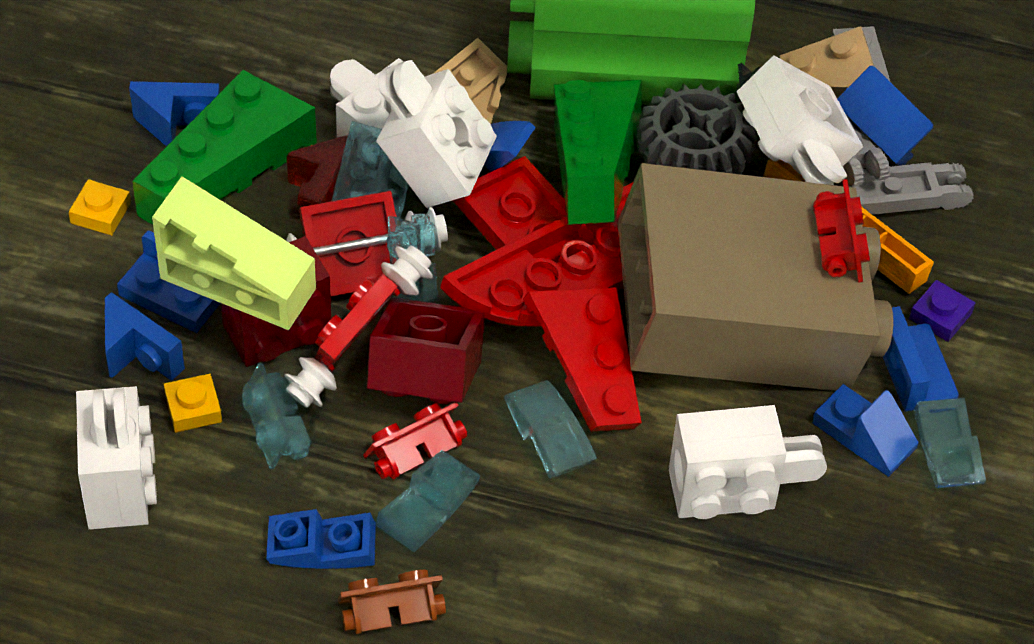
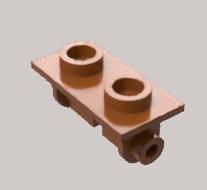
M415 570L399 574V582L379 586L378 578L362 579L348 583L349 591L340 592L338 598L339 604L350 602L351 609L342 611L345 631L355 629L356 634H361L362 632L391 628L389 608L398 607L401 626L436 621L437 615L446 614L443 594L434 595L433 588L439 587L442 582V575L429 577L428 570Z

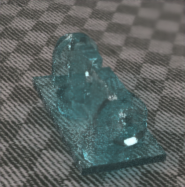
M414 214L411 216V221L387 216V247L390 253V264H394L399 259L395 251L396 246L407 249L412 245L427 257L435 255V224L430 222L429 214ZM431 262L432 264L428 268L433 275L432 279L420 277L415 283L419 291L418 295H405L400 292L396 298L434 303V299L438 297L436 263Z
M258 363L249 382L243 388L242 402L245 410L249 412L255 427L257 445L263 450L269 469H274L282 455H290L295 460L306 457L309 454L311 440L301 416H284L295 415L298 410L294 398L285 390L289 386L288 380L285 377H281V374L277 372L267 375L263 363Z

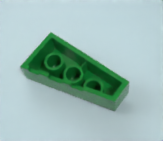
M242 70L132 181L137 216L153 225L152 216L181 177L186 178L219 200L231 192H242L252 185V178L269 167L274 171L287 163V156L300 147L305 151L317 143L315 107Z
M571 80L565 84H554V129L568 225L615 222L623 193L624 178L628 176L631 154H634L636 147V128L639 125L642 113V80L605 82Z

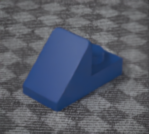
M130 81L129 87L133 118L165 146L175 138L176 125L187 126L220 93L218 83Z
M111 292L105 297V353L110 378L117 375L136 357L145 368L153 372L157 370L171 381L185 369L180 339Z
M843 384L815 411L812 421L818 428L888 477L916 450L919 443L888 390H885L873 403H870Z

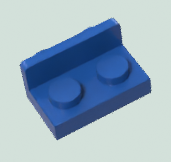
M148 230L142 236L143 254L117 283L118 294L197 333L221 303L160 279L154 232Z

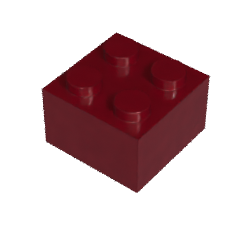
M306 236L289 243L315 258L316 290L289 330L221 303L223 327L246 367L259 362L271 361L280 354L300 346L315 344L318 334L332 319L330 276Z
M392 297L370 335L367 388L381 390L384 394L393 397L414 395L427 397L439 404L462 403L481 364L484 312L464 307Z

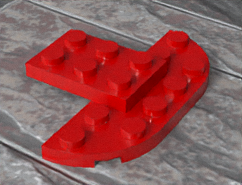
M526 156L479 177L469 196L452 201L496 250L445 275L440 288L458 303L460 307L484 312V318L513 326H541L535 312L530 313L523 300V297L529 291L617 288V292L622 290L623 277L618 220L634 182L623 187L615 222L568 225L565 199Z

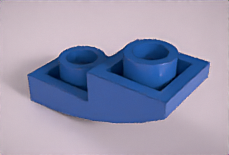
M317 509L269 516L266 559L269 564L298 568L339 569L375 565L376 522L371 513L322 519Z

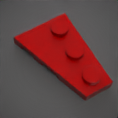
M617 288L529 291L523 297V300L529 312H535L545 332L542 337L549 351H555L567 375L564 381L591 432L635 429L642 422L633 373L630 367V357Z

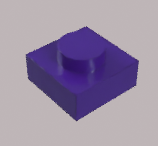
M935 280L912 307L909 319L918 325L929 324L935 335L949 342L971 316L976 302Z

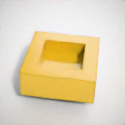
M88 179L69 210L70 223L112 236L131 204L130 192Z
M211 374L163 384L175 433L222 422L221 409Z

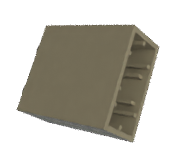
M641 163L618 220L631 371L834 391L845 384L851 389L869 356L883 357L886 354L893 334L892 307L888 301L875 300L872 280L876 275L881 253L878 230L872 227H863L862 225L855 226L856 234L866 233L870 262L861 263L863 282H858L857 270L847 271L841 277H832L822 268L819 237L833 235L836 232L818 235L813 203L821 192L844 193L843 186ZM849 187L850 198L857 197L856 188Z

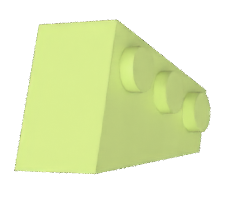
M184 177L179 179L152 216L159 273L162 280L287 330L291 328L316 290L315 258Z

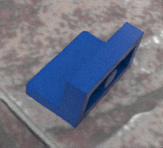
M872 65L837 98L845 114L898 166L905 165L914 156L910 151L934 127L933 123Z
M900 306L892 307L893 334L890 346L883 359L904 411L955 403L959 393L931 326L926 323L908 326Z

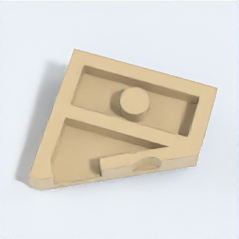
M861 26L780 55L781 60L829 85L836 98L869 66H874Z
M477 38L434 73L449 69L458 83L466 89L469 98L484 119L491 124L501 99L500 88L505 83L507 65Z

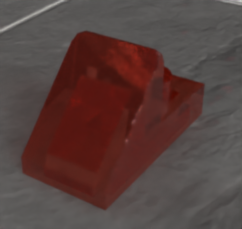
M345 135L288 153V181L300 187L297 200L298 205L305 207L337 200L355 168L354 137Z

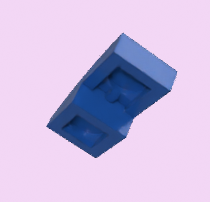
M504 121L491 124L497 137L484 163V166L490 172L504 166L517 156L536 128L529 121Z

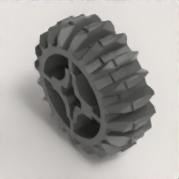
M683 83L678 92L666 88L662 97L653 96L649 106L643 107L639 125L636 128L637 150L639 157L643 158L646 164L741 175L745 167H750V162L753 160L758 135L756 134V129L743 116L742 112L745 108L742 103H737L735 93L723 96L719 86L712 91L704 90L702 83H700L697 89H689Z

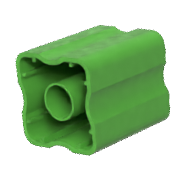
M511 0L510 12L534 13V22L510 20L507 73L531 74L530 99L554 100V84H565L571 80H584L587 82L642 80V105L649 106L653 96L662 97L666 88L678 92L683 83L689 89H697L700 83H702L704 90L710 91L719 86L723 96L735 93L736 101L740 103L736 92V86L739 83L738 64L743 63L745 65L754 18L755 0Z

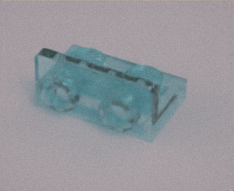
M351 121L332 201L391 191L399 224L409 184L376 142L382 128Z

